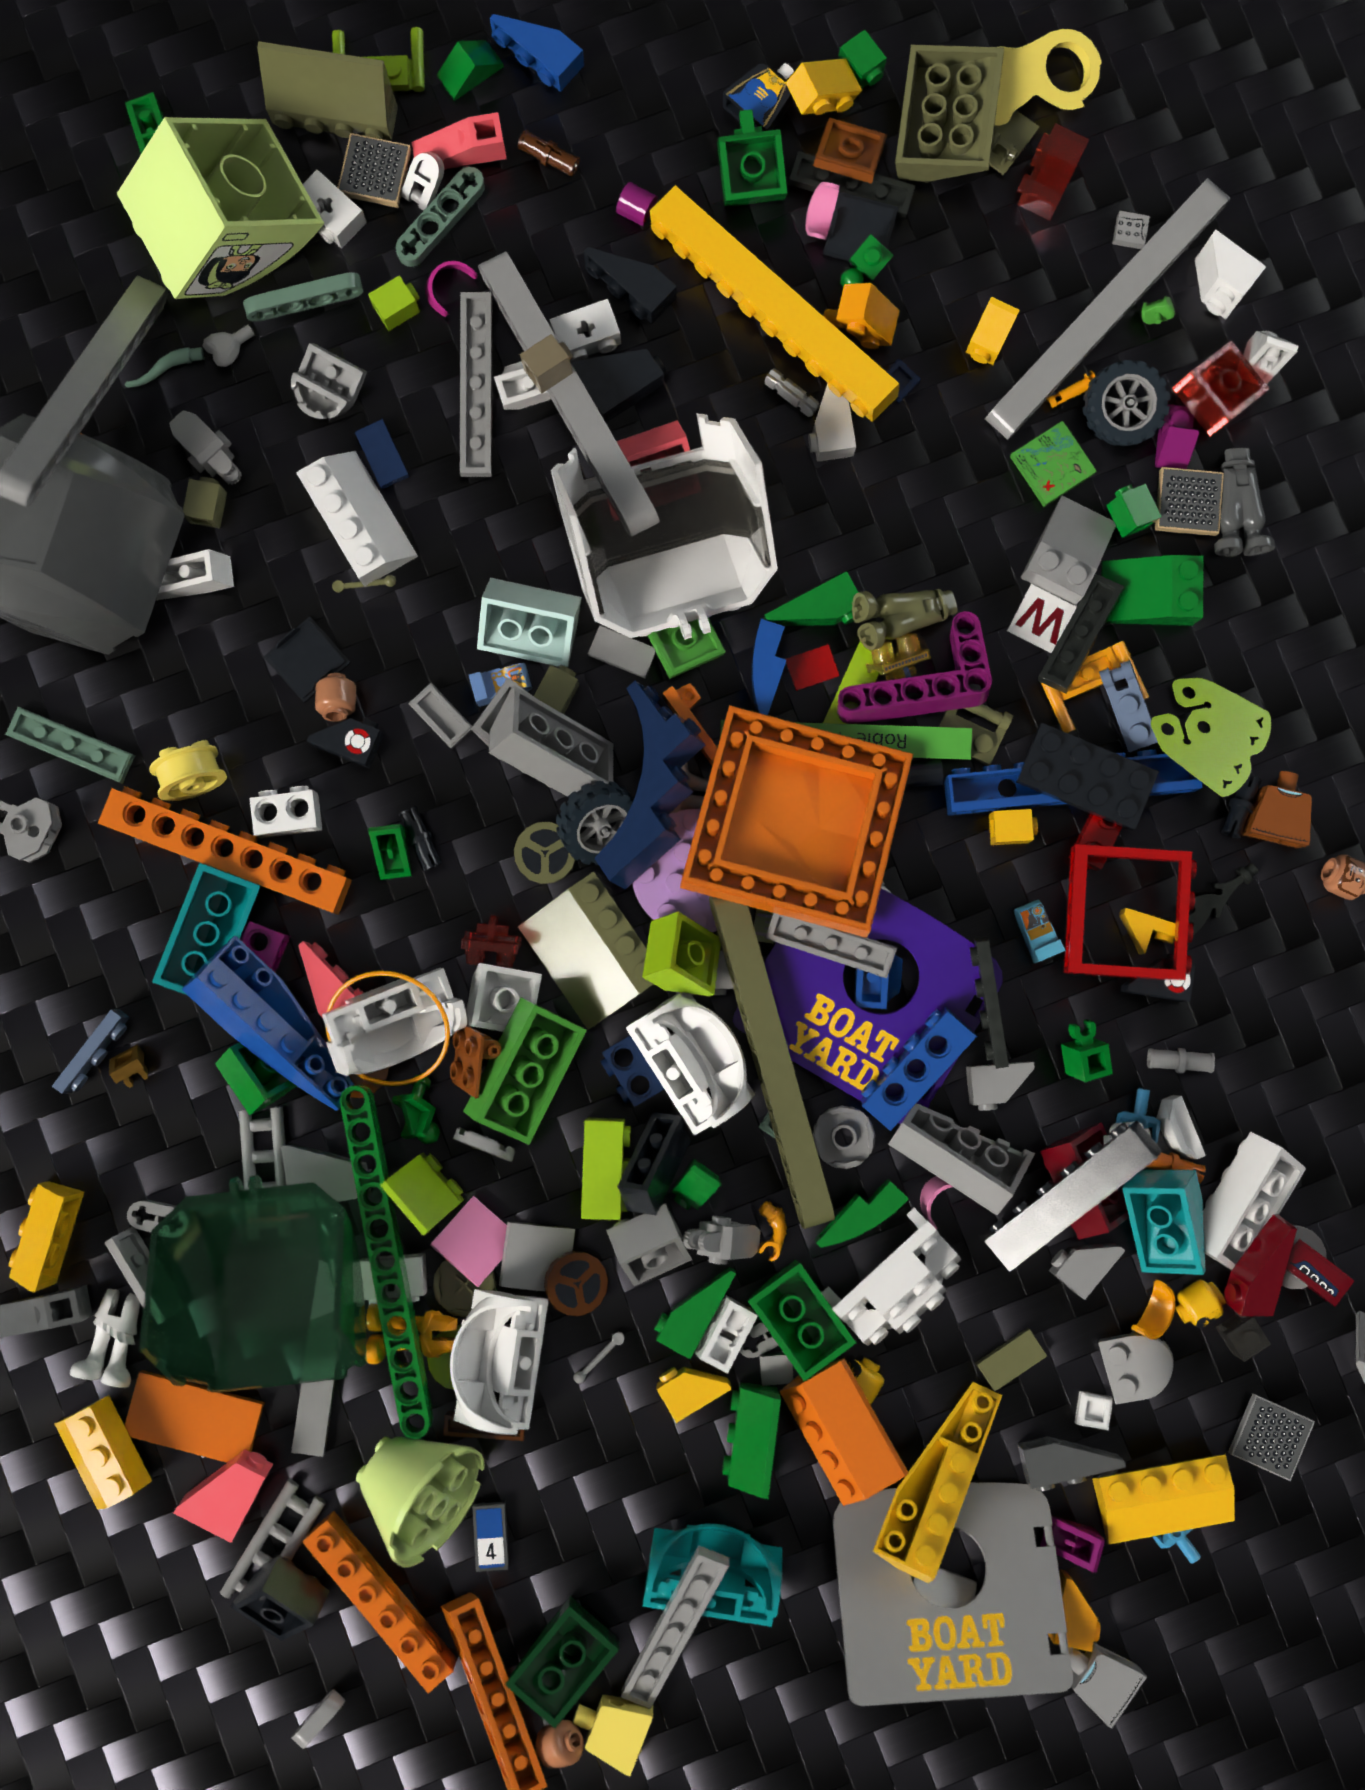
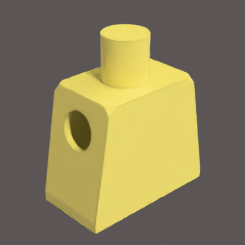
M602 1695L596 1711L579 1704L572 1724L588 1730L585 1741V1749L623 1774L631 1776L653 1718V1705L649 1709L620 1697Z

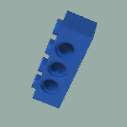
M946 1006L941 1011L936 1009L925 1021L927 1027L920 1035L914 1033L905 1042L903 1047L906 1050L897 1059L893 1056L883 1067L882 1071L884 1074L877 1082L871 1080L861 1092V1095H863L861 1098L862 1107L890 1131L977 1037L975 1032ZM934 1036H942L946 1039L945 1045L939 1050L931 1049L928 1046L929 1040ZM914 1059L924 1062V1068L918 1073H912L907 1070L908 1063ZM892 1083H898L903 1086V1091L898 1096H890L885 1092L887 1086Z

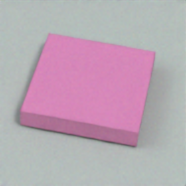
M473 1196L434 1239L430 1246L478 1288L503 1258L507 1225Z

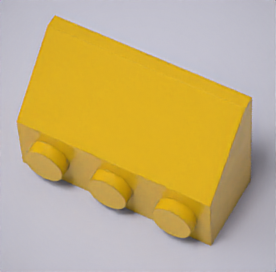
M50 1181L38 1183L37 1187L32 1189L28 1199V1205L31 1206L28 1217L24 1218L19 1228L18 1234L21 1236L18 1249L16 1248L13 1251L9 1261V1267L12 1268L9 1277L32 1292H37L57 1283L85 1191Z
M109 1395L55 1423L97 1510L111 1507L134 1495L152 1482Z

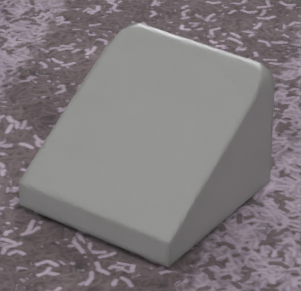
M783 1351L766 1352L759 1356L762 1386L789 1384L793 1380V1366Z

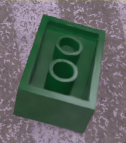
M570 1596L544 1628L505 1685L553 1728H556L618 1652L619 1638Z

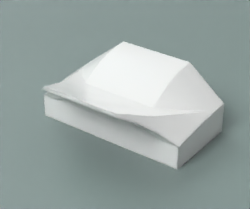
M522 361L505 366L502 375L494 377L504 410L522 409L551 399L547 391L541 393L524 371Z
M1172 1095L1162 1099L1156 1118L1161 1121L1160 1130L1167 1147L1187 1159H1199L1206 1156L1182 1096Z

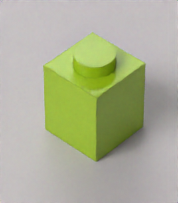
M400 275L368 294L374 309L388 331L420 313L416 303L420 299L418 293L411 283L405 284Z

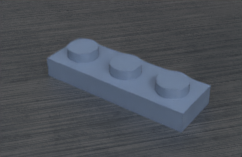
M110 1010L52 1087L61 1094L80 1090L88 1080L86 1074L93 1065L95 1067L98 1066L106 1057L108 1051L105 1049L112 1040L117 1041L127 1029L125 1023L130 1017L121 1010Z

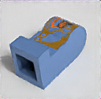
M518 663L502 669L498 668L483 673L469 674L477 705L481 707L489 704L507 678H510L524 690H531L532 685L526 664Z

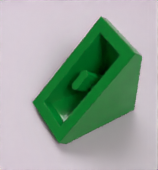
M486 40L458 41L438 71L437 78L456 101L503 68L504 64Z
M401 824L370 827L368 832L380 880L412 876L406 828Z

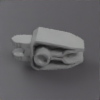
M184 410L169 423L173 436L191 455L187 460L199 473L206 470L211 477L218 474L225 482L232 485L241 480V472L232 461L235 456L228 449L232 443L220 430L214 433L196 414Z
M712 1216V1221H700L699 1229L687 1230L685 1235H683V1243L688 1249H697L698 1255L708 1256L709 1263L728 1264V1260L752 1258L759 1251L761 1230L755 1225L733 1222L730 1217Z

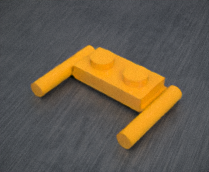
M1124 641L1087 656L1067 694L1041 683L1063 732L1070 733L1076 730L1063 701L1103 685L1099 673L1101 670L1107 668L1109 670L1121 667V663L1130 660L1144 699L1149 698Z

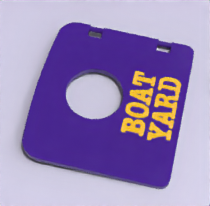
M882 888L868 938L891 940L901 944L913 955L919 969V982L916 992L910 1001L900 1009L889 1013H873L857 1006L847 994L844 986V964L777 942L764 962L791 1061L860 1101L863 1097L861 1092L871 1080L877 1082L884 1074L882 1069L893 1056L897 1059L906 1050L903 1047L905 1042L914 1033L920 1035L927 1027L925 1021L936 1009L941 1011L946 1006L975 1032L981 1022L979 1010L985 1009L983 1000L975 1015L965 1011L974 995L977 996L974 979L980 978L978 966H972L969 948L975 947V944L941 921ZM992 957L998 994L1003 982V976L998 962ZM737 1007L733 1015V1023L738 1030L746 1034L740 1011ZM934 1036L929 1040L928 1046L931 1049L939 1050L945 1045L946 1039L942 1036ZM918 1059L910 1061L907 1065V1070L912 1073H918L924 1068V1062ZM957 1059L930 1087L925 1097L919 1099L917 1104L926 1108L929 1107L930 1102L942 1086ZM892 1083L887 1086L885 1092L890 1096H898L903 1091V1086L898 1083ZM906 1115L898 1122L899 1124L902 1123Z

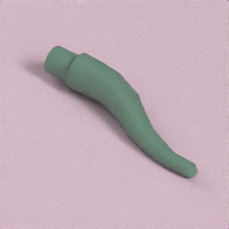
M186 347L171 351L160 358L148 373L137 380L127 381L125 386L128 388L140 386L158 378L173 366L204 360L202 347L192 349Z

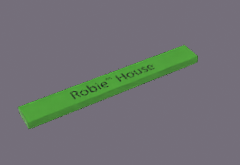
M721 720L720 737L725 720ZM799 723L912 753L913 758L971 760L972 728Z

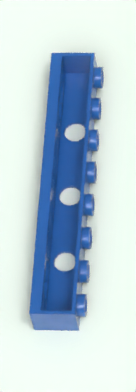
M1144 750L1137 752L1138 757H1127L1130 760L1159 771L1149 796L1195 792L1202 788L1200 780L1172 760L1167 754L1157 755L1156 750ZM1116 753L1126 758L1125 753ZM1024 762L1013 764V769L1002 770L1001 765H989L982 767V772L972 773L970 768H958L951 770L952 774L944 778L948 816L1064 805L1067 803L1016 783ZM1004 779L1012 780L1016 785V792L1011 797H1004L999 793L998 785Z

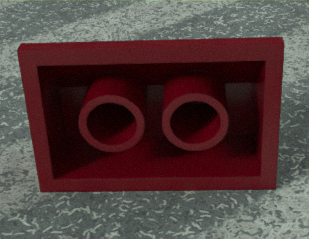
M1102 1122L1057 1140L1040 1151L1044 1165L1048 1169L1054 1184L1063 1178L1060 1172L1069 1164L1076 1161L1079 1165L1086 1160L1087 1157L1084 1153L1093 1145L1100 1142L1104 1146L1103 1137L1107 1133ZM1124 1184L1071 1224L1079 1240L1108 1233L1129 1218L1122 1189Z

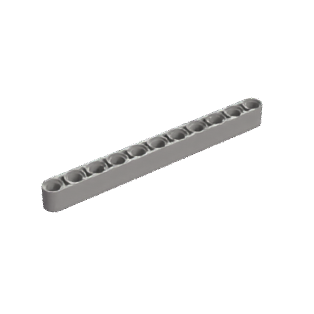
M1207 178L997 403L985 420L1009 440L1214 220L1231 198Z
M506 251L478 265L485 284L492 293L493 298L524 351L550 334L559 343ZM571 364L573 373L548 389L547 392L630 537H633L660 523L658 514Z
M139 275L135 277L0 469V496L25 507H29L163 310L168 296V288Z

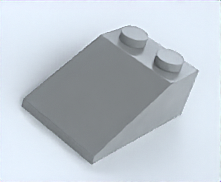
M1061 496L1020 578L1076 605L1084 597L1116 527L1114 521Z

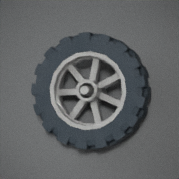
M1124 360L1103 368L1096 377L1092 378L1088 384V391L1084 394L1085 407H1083L1084 416H1087L1088 421L1086 423L1088 427L1093 429L1094 435L1097 438L1103 439L1111 445L1128 446L1141 443L1153 437L1155 432L1161 429L1165 423L1163 420L1168 415L1170 406H1168L1170 392L1166 391V380L1164 377L1160 378L1157 374L1159 371L1156 368L1147 366V363L1143 361ZM1122 380L1134 381L1127 395L1120 382ZM1140 384L1146 396L1137 398L1134 394ZM1113 385L1117 389L1119 398L1106 396L1108 390ZM1148 401L1145 414L1136 408L1138 403ZM1105 402L1115 404L1116 409L1109 415H1107L1105 409ZM1129 411L1141 419L1140 422L1130 427ZM1120 412H1123V427L1111 421Z
M596 781L594 785L590 786L588 783L581 786L582 790L577 793L576 791L572 792L568 796L570 799L567 803H562L560 807L561 814H557L556 823L559 827L556 828L561 842L575 860L578 861L580 859L584 864L590 865L591 862H594L598 865L594 858L611 841L625 820L634 801V798L625 787H619L617 783L611 781L608 784L604 783V781ZM612 808H616L619 810L618 812L609 815ZM616 822V824L613 827L610 825L611 823ZM581 827H588L580 834ZM596 832L595 838L591 839L590 837Z

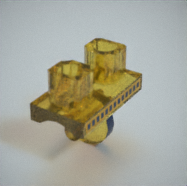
M908 633L896 639L899 653H893L891 642H884L881 648L871 650L873 662L866 664L867 672L873 673L878 671L880 675L890 673L886 675V681L911 677L917 674L915 666L910 665L930 659L929 649H922L917 635Z

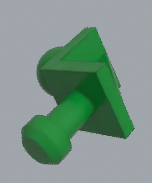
M870 234L848 260L856 268L844 271L841 276L842 287L844 288V284L863 283V274L872 281L894 255Z
M428 1076L415 1083H411L413 1085L411 1094L393 1096L391 1101L401 1108L404 1114L405 1125L401 1137L404 1139L418 1138L424 1144H432L440 1136L439 1126L432 1121L436 1108L423 1099L425 1090H429L432 1083Z

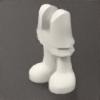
M107 1289L98 1311L94 1315L96 1318L93 1323L96 1325V1331L90 1353L85 1360L78 1361L72 1365L69 1373L71 1376L84 1380H98L101 1378V1383L113 1387L127 1388L130 1386L131 1376L126 1369L128 1344L135 1345L133 1335H137V1320L140 1308V1301L135 1294H128L121 1316L118 1317L114 1315L120 1292L116 1289ZM110 1336L115 1338L108 1366L104 1371L105 1356Z

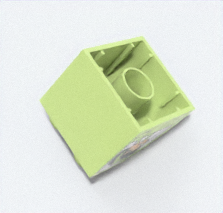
M164 117L117 192L132 220L135 232L143 240L161 273L164 285L171 291L175 299L225 296L269 274L293 257L324 225L321 216L266 119Z

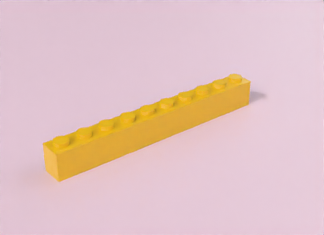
M676 185L649 211L652 223L651 229L660 239L664 240L666 238L672 243L675 252L681 258L691 260L694 263L695 269L702 277L706 279L710 277L716 283L718 290L726 298L731 296L737 301L739 308L747 317H755L767 335L772 338L776 336L783 342L784 349L791 356L801 358L805 362L808 371L815 377L821 376L828 383L829 389L837 397L843 396L847 399L852 410L862 418L866 416L873 422L898 397L899 383Z

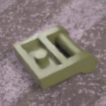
M984 704L963 708L997 724L995 732H992L956 715L958 709L946 711L939 727L972 728L971 759L986 766L991 765L1014 715L1006 711L1004 713L998 712Z

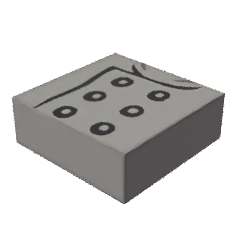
M1119 211L1112 244L1142 249L1146 242L1150 216Z

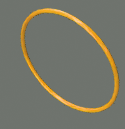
M372 971L360 974L344 983L336 991L329 1003L327 1012L333 1009L339 995L358 980L382 975L398 977L420 987L435 1002L444 1021L445 1041L437 1061L426 1072L417 1077L403 1081H383L365 1074L355 1075L366 1081L384 1086L408 1085L425 1078L440 1065L449 1046V1021L441 1002L429 988L410 976L393 971ZM326 1028L327 1038H328V1041H330L331 1039H330L329 1033H328L327 1028Z

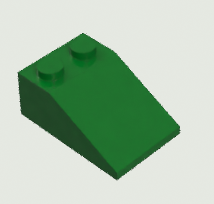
M1166 555L1102 561L1101 576L1124 586L1123 592L1106 623L1186 626L1196 624L1203 618L1204 556Z

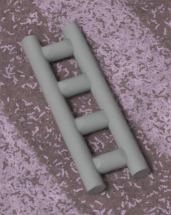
M283 1107L270 1108L271 1118L252 1119V1115H249L246 1110L239 1111L248 1238L260 1237V1227L279 1226V1235L292 1234L290 1203L281 1153V1146L286 1145ZM272 1130L273 1149L254 1151L253 1132ZM274 1162L275 1181L257 1183L255 1164ZM276 1194L278 1213L259 1214L258 1195Z
M288 1479L222 1587L220 1594L230 1599L235 1591L240 1593L248 1583L243 1577L251 1564L255 1563L261 1567L264 1563L273 1559L260 1551L270 1534L286 1544L279 1556L292 1560L325 1506L326 1501L321 1497L315 1496L311 1504L294 1495L299 1487L298 1483ZM287 1506L303 1516L294 1532L277 1523Z

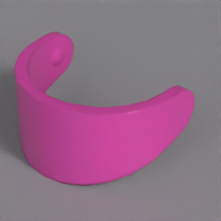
M447 261L438 265L429 275L425 284L427 301L431 307L444 317L448 315V312L436 301L432 291L434 276L444 269L451 268L461 270L473 279L478 277L473 269L459 261Z

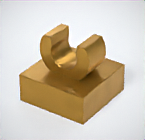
M138 1044L110 1059L109 1075L116 1084L123 1080L127 1087H133L134 1080L131 1075L139 1073L144 1080L148 1078V1069L144 1065V1052Z

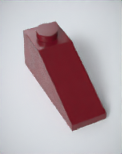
M1278 1214L1271 1216L1230 1272L1224 1291V1299L1226 1304L1240 1316H1274L1297 1232L1296 1227Z

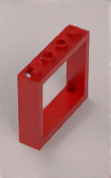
M1080 844L1072 846L1070 853L1064 973L1173 981L1186 980V974H1190L1192 967V958L1190 955H1187L1188 942L1191 943L1193 939V924L1189 923V911H1193L1195 905V893L1190 891L1191 879L1195 878L1197 863L1196 860H1192V852ZM1088 856L1179 862L1173 969L1082 963Z

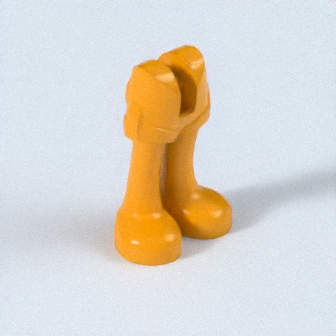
M370 1304L367 1310L366 1323L369 1331H382L377 1304ZM433 1310L426 1311L424 1316H415L417 1329L420 1331L421 1350L424 1356L438 1358L442 1354L451 1353L455 1338L432 1337V1331L458 1330V1318L443 1315L440 1311ZM392 1317L391 1324L394 1329L406 1330L407 1323L403 1317ZM372 1334L366 1344V1360L369 1364H379L387 1355L383 1334Z

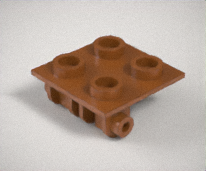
M467 1025L453 1034L455 1058L450 1066V1076L452 1083L474 1098H479L482 1059L498 1057L501 1053V1044L480 1030L473 1029Z

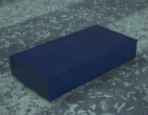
M383 419L355 431L381 489H385L409 477Z

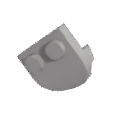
M309 343L298 372H293L291 389L295 392L298 407L304 413L318 419L333 418L346 413L354 405L367 371L315 343Z
M1132 1330L1129 1334L1103 1338L1098 1341L1116 1405L1155 1397L1167 1386L1173 1373L1174 1359L1169 1346L1164 1340L1161 1341L1159 1338L1155 1340L1149 1339Z

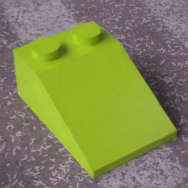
M424 1152L416 1156L380 1185L422 1235L431 1230L464 1201L461 1196L463 1190L452 1178L447 1180L440 1172L443 1167L432 1154L426 1156Z

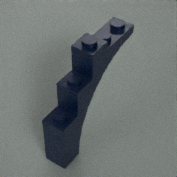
M636 680L626 689L636 705L642 724L644 742L642 774L636 796L625 820L611 841L594 858L608 880L623 889L628 888L681 840L674 830L677 825L669 814L693 793L686 782L689 777L681 767L705 746L699 737L702 731L692 719L688 718L685 721L676 713L673 714L665 705L662 707L658 702L661 700L658 692L650 685L645 688Z

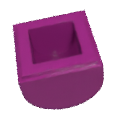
M628 182L618 199L616 213L644 226L650 215L649 211L658 201L657 196Z

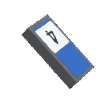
M505 1502L473 1504L476 1572L508 1570L509 1554Z

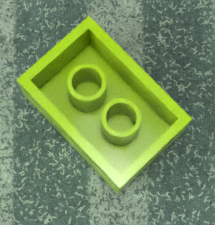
M588 1117L585 1120L581 1219L620 1220L622 1212H627L617 1187L630 1161V1158H624V1147H630L631 1126H625V1119Z

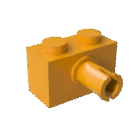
M872 283L844 284L839 309H826L823 316L836 328H846V331L858 339L863 347L878 349L879 346H892L900 311Z

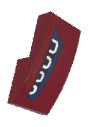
M1301 1239L1293 1246L1286 1270L1336 1307L1354 1283V1280Z

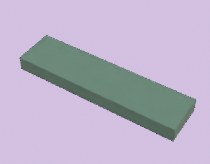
M19 706L5 734L122 784L135 755Z

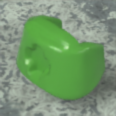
M1168 296L1149 304L1147 302L1143 303L1141 318L1146 324H1160L1173 318L1175 315L1172 299Z

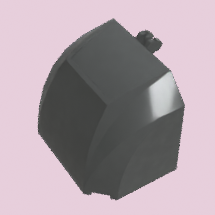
M22 414L0 427V469L33 424L36 417ZM79 433L29 507L0 496V618L31 633L108 655L116 650L115 646L130 637H138L145 633L185 517L182 507L178 505L171 490L172 485L169 479L127 454Z

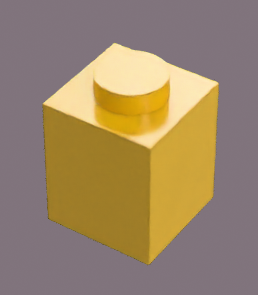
M1032 809L993 811L989 814L991 845L1030 843L1034 840V835L1038 834V822L1036 817H1032Z

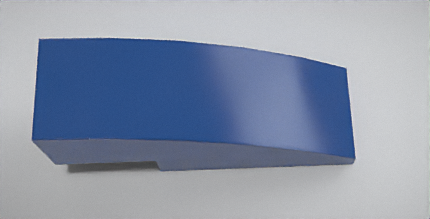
M761 619L752 659V690L756 712L768 715L786 664L785 659L775 656L785 627Z

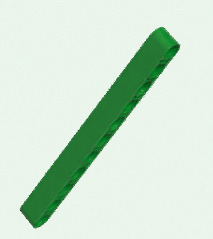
M354 1085L342 1092L340 1106L400 1428L406 1437L418 1439L423 1437L432 1425L433 1409L394 1201L380 1186L389 1178L375 1099L372 1091L367 1086ZM354 1091H359L364 1096V1104L360 1109L353 1107L350 1103V1096ZM359 1123H365L370 1128V1136L367 1140L359 1139L356 1135V1127ZM365 1155H371L376 1160V1168L373 1172H368L362 1167V1158ZM370 1187H377L381 1190L382 1200L379 1204L369 1200L367 1194ZM376 1219H382L388 1224V1233L386 1235H379L375 1232L373 1224ZM382 1251H388L394 1256V1265L392 1267H385L381 1264L379 1255ZM386 1285H397L401 1291L400 1298H389L385 1292ZM392 1317H403L407 1323L406 1330H395L391 1324ZM401 1348L408 1349L413 1356L412 1362H401L398 1359L397 1351ZM406 1381L415 1382L419 1388V1393L416 1395L407 1394L404 1391L403 1383ZM409 1415H421L424 1418L425 1426L421 1428L414 1427L409 1421Z

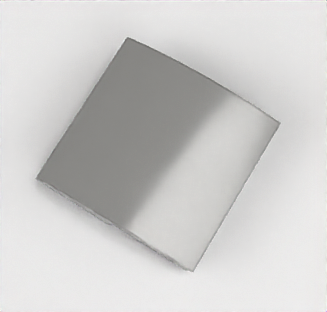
M507 1221L499 1286L545 1291V1274L556 1258H560L565 1253L573 1250L575 1229L571 1227Z

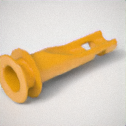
M1092 370L1089 376L1085 373L1084 379L1059 391L1054 396L1048 397L1047 400L1053 408L1087 391L1089 388L1088 384L1092 378L1096 377L1095 373ZM1060 396L1062 400L1057 402L1055 398Z

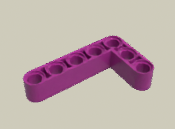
M969 611L960 612L953 618L950 630V644L956 671L845 687L838 695L837 714L839 719L846 724H859L976 707L984 704L989 696L992 678L979 618ZM967 628L971 633L964 634L958 629ZM973 656L977 659V661L969 662L966 661L963 657ZM978 684L983 689L976 691L971 689L969 685ZM946 688L949 689L952 692V694L943 695L940 694L938 690ZM916 693L921 698L912 700L907 697V694ZM884 697L887 698L890 702L887 704H880L876 701V699ZM847 702H855L859 706L854 709H849L844 704Z

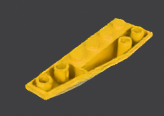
M975 1382L971 1383L897 1487L874 1545V1553L897 1569L928 1584L935 1580L1003 1395Z

